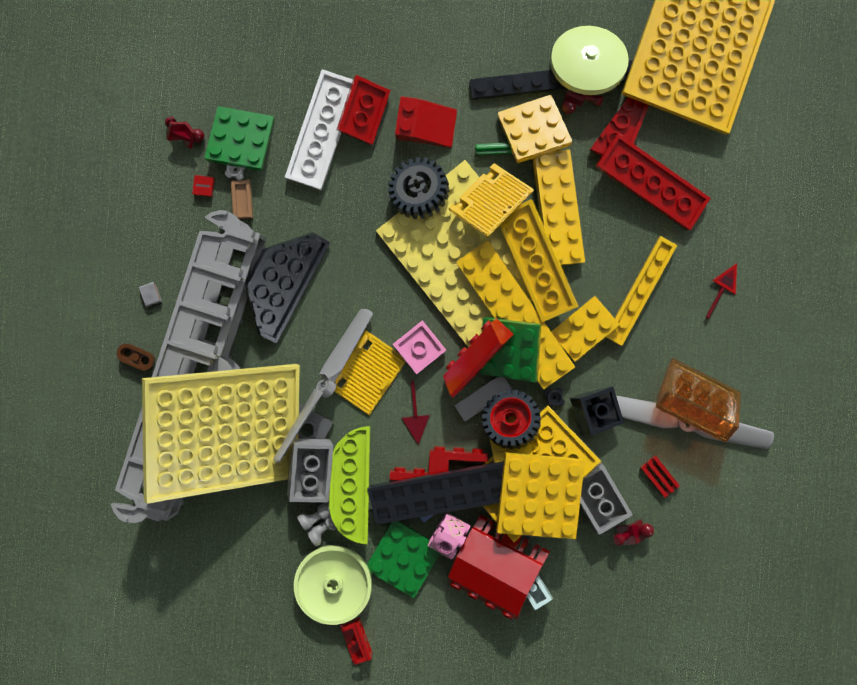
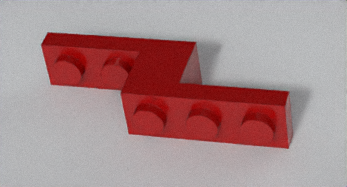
M434 446V449H430L429 472H425L424 468H413V471H406L405 467H394V470H390L389 480H403L447 472L449 460L488 462V453L480 448H472V451H465V448L453 447V450H445L444 446Z

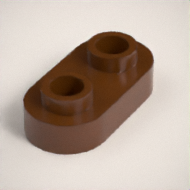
M122 344L117 349V357L121 362L139 370H150L155 365L154 355L135 345ZM127 350L131 351V355L129 357L126 355ZM145 357L149 360L148 364L143 362Z

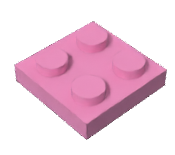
M423 320L392 344L416 374L446 351Z

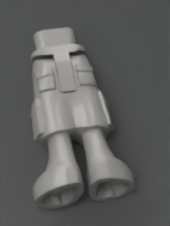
M329 502L318 506V512L310 515L300 514L297 516L305 531L308 530V536L316 547L322 542L321 535L328 528L332 531L336 529L330 515ZM322 518L325 519L324 522L320 523L315 527H312V525L316 523L318 520Z

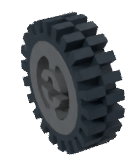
M420 157L416 158V162L409 159V165L403 162L401 163L402 169L400 170L396 167V175L391 174L392 181H388L390 187L388 188L389 197L395 208L398 209L399 213H404L405 217L410 218L411 215L413 219H417L420 215L421 219H425V214L428 213L429 217L433 216V210L438 213L440 211L439 206L444 207L446 204L444 199L448 200L449 197L447 193L450 192L449 182L444 170L435 161L432 160L430 162L428 158H424V161H422ZM424 180H428L431 182V187L429 190ZM408 187L410 188L413 197L407 195Z

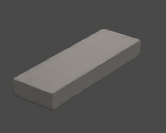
M496 377L454 406L463 420L466 421L482 411L487 406L488 400H492V396L499 395L501 391L503 393L506 390L512 391V388L505 378Z

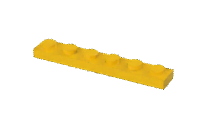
M661 236L657 239L614 317L620 326L606 337L607 339L620 346L623 345L677 247L676 244Z

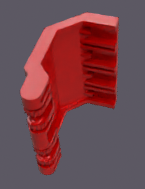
M480 515L456 556L448 576V581L454 589L458 591L462 589L468 592L467 595L474 600L480 599L485 602L484 605L492 610L496 608L502 611L504 617L510 620L513 618L517 620L526 597L550 551L542 547L535 560L534 558L540 548L538 544L533 547L530 556L523 553L528 546V539L524 538L517 550L523 536L515 542L507 534H504L502 537L503 533H497L494 538L488 535L494 526V521L490 520L487 524L489 518Z

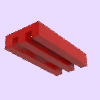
M654 455L640 467L663 497L666 498L669 493L674 492V489L680 487L657 456ZM654 461L663 471V473L667 476V478L671 481V483L673 484L672 486L669 485V483L653 465ZM648 466L653 470V472L665 485L667 490L664 491V489L648 471Z

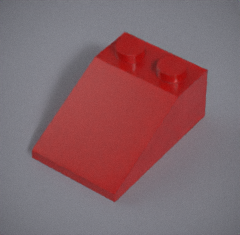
M401 96L395 138L396 140L452 148L457 110L422 99Z

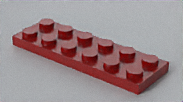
M619 133L615 135L595 166L687 231L692 229L711 199Z

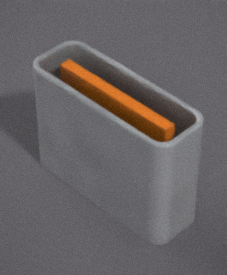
M155 282L139 287L146 307L162 302Z

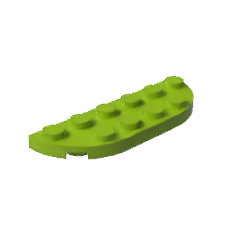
M370 426L350 431L337 443L333 450L330 479L329 510L332 521L342 535L351 541L361 544H368L369 494L367 488L369 487Z

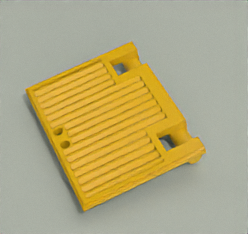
M493 164L490 167V172L479 177L459 197L460 202L456 206L452 204L448 210L486 237H489L534 189L496 164Z
M365 330L342 371L334 381L336 382L334 392L370 415L406 361L399 352ZM367 340L372 342L368 351L363 348ZM341 378H344L347 381L341 388L337 384Z

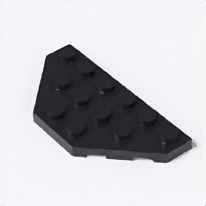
M311 232L262 250L245 282L259 335L275 343L278 342L330 244L329 241Z

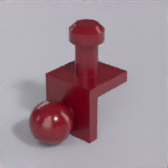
M567 91L564 97L565 101L562 104V110L566 114H571L576 110V105L582 106L585 99L595 103L594 105L598 107L602 104L604 98L602 95H584Z
M168 117L165 120V125L168 128L167 141L182 140L188 149H192L193 142L201 143L205 138L202 130H193L188 122H177L174 117Z
M642 519L630 525L616 526L618 534L614 535L613 542L617 546L638 544L644 539L652 537L654 528L651 524H643Z

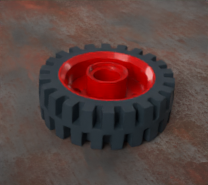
M506 390L503 393L501 391L499 395L492 396V400H488L487 406L484 407V414H482L484 430L491 441L502 448L519 449L521 446H527L539 433L541 426L539 408L535 401L524 392ZM510 416L517 417L513 423H508L507 419Z

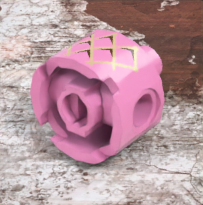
M446 512L438 523L436 531L433 532L428 546L452 560L457 552V546L461 548L466 539L463 535L467 534L470 525Z

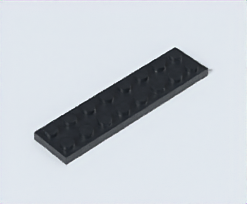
M504 461L370 485L367 490L375 523L377 525L499 503Z

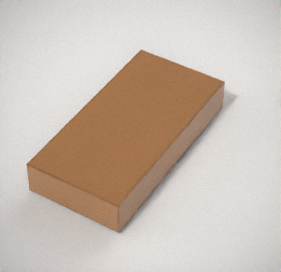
M251 180L231 181L233 214L239 220L253 219Z

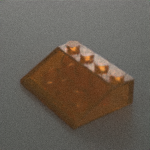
M672 358L657 395L656 408L726 443L739 428L741 392Z

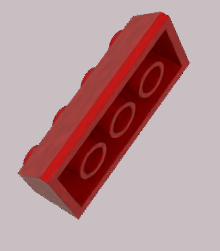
M497 318L492 322L488 320L481 328L483 332L480 335L476 334L469 341L471 345L468 349L464 347L457 354L458 360L456 362L452 360L446 366L448 371L443 375V378L452 398L478 374L514 335Z

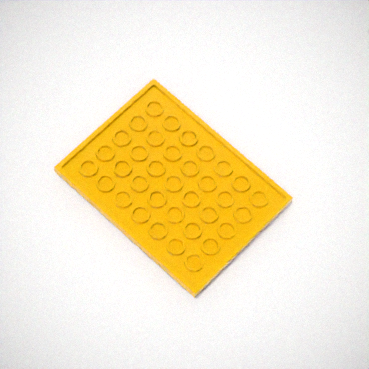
M654 0L622 95L724 135L730 134L775 0Z

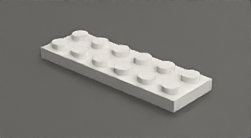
M323 69L321 70L285 174L286 179L322 191L341 136V132L336 131L353 79Z

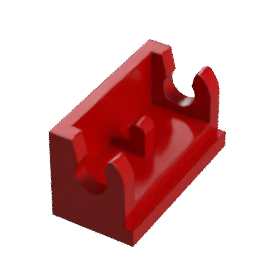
M360 617L340 624L354 665L371 660L373 652Z

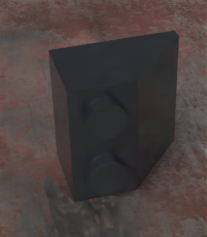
M613 386L589 391L570 398L581 435L592 436L624 424Z

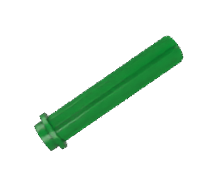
M509 143L475 145L476 155L513 154Z

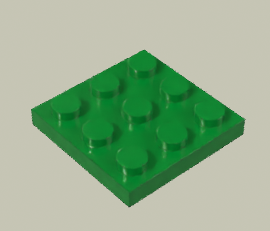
M218 106L204 157L205 160L262 171L274 125V116Z
M484 317V318H483L482 326H483L488 320H489L490 322H492V321H494L496 318ZM498 319L514 335L480 370V374L536 382L539 369L541 324Z
M394 521L389 525L369 559L367 566L370 573L414 598L440 553L428 546L429 538L400 521Z

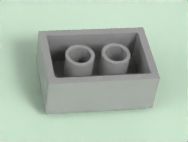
M295 438L293 440L290 450L287 488L289 502H329L333 444L330 439Z
M602 463L583 479L580 506L599 535L633 515Z

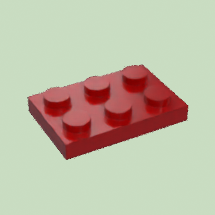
M355 75L336 131L372 145L391 90Z

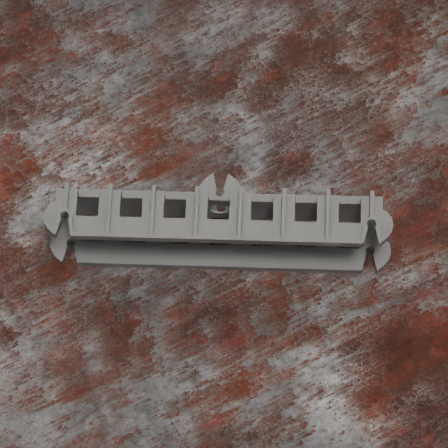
M218 210L204 217L225 230V232L219 234L218 232L199 231L152 377L194 374L197 362L209 365L207 372L240 369L237 363L231 359L230 352L239 324L243 322L241 318L248 299L245 282L262 250L266 248L267 238L251 230L247 224L228 211ZM234 249L245 252L241 268L229 265ZM222 285L234 289L228 307L217 304ZM210 323L221 326L216 343L205 340ZM141 409L115 491L128 499H133L136 505L111 503V507L118 519L125 523H137L145 520V518L155 521H168L178 514L180 506L184 503L183 498L146 504L144 502V494L140 493L142 486L144 487L143 414Z

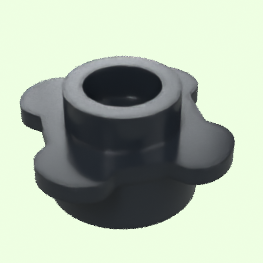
M561 388L545 390L546 406L552 408L556 405H564L565 400L563 399V390Z

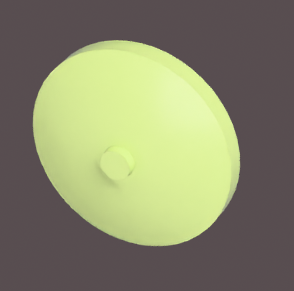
M580 26L566 31L557 39L552 49L551 68L556 79L567 89L579 94L597 95L612 90L623 80L629 59L625 45L615 34L596 26Z
M339 545L323 546L312 551L303 559L294 578V593L300 608L311 619L327 625L343 624L358 616L367 605L372 590L371 573L366 562L355 551Z

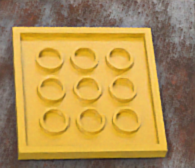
M505 452L497 533L576 539L585 460Z

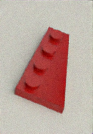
M628 97L589 151L602 156L618 133L634 144L649 105Z

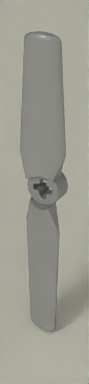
M359 310L319 373L322 379L317 383L316 389L312 391L305 406L273 458L274 463H279L320 397L327 398L334 392L336 388V382L334 381L342 371L373 316L370 310Z
M616 395L623 418L660 428L679 427L686 432L694 431L704 438L762 449H769L774 441V433L768 430L713 415L695 416L690 412L680 413L665 404ZM689 417V420L692 421V424H688L686 427V424L683 423V420Z

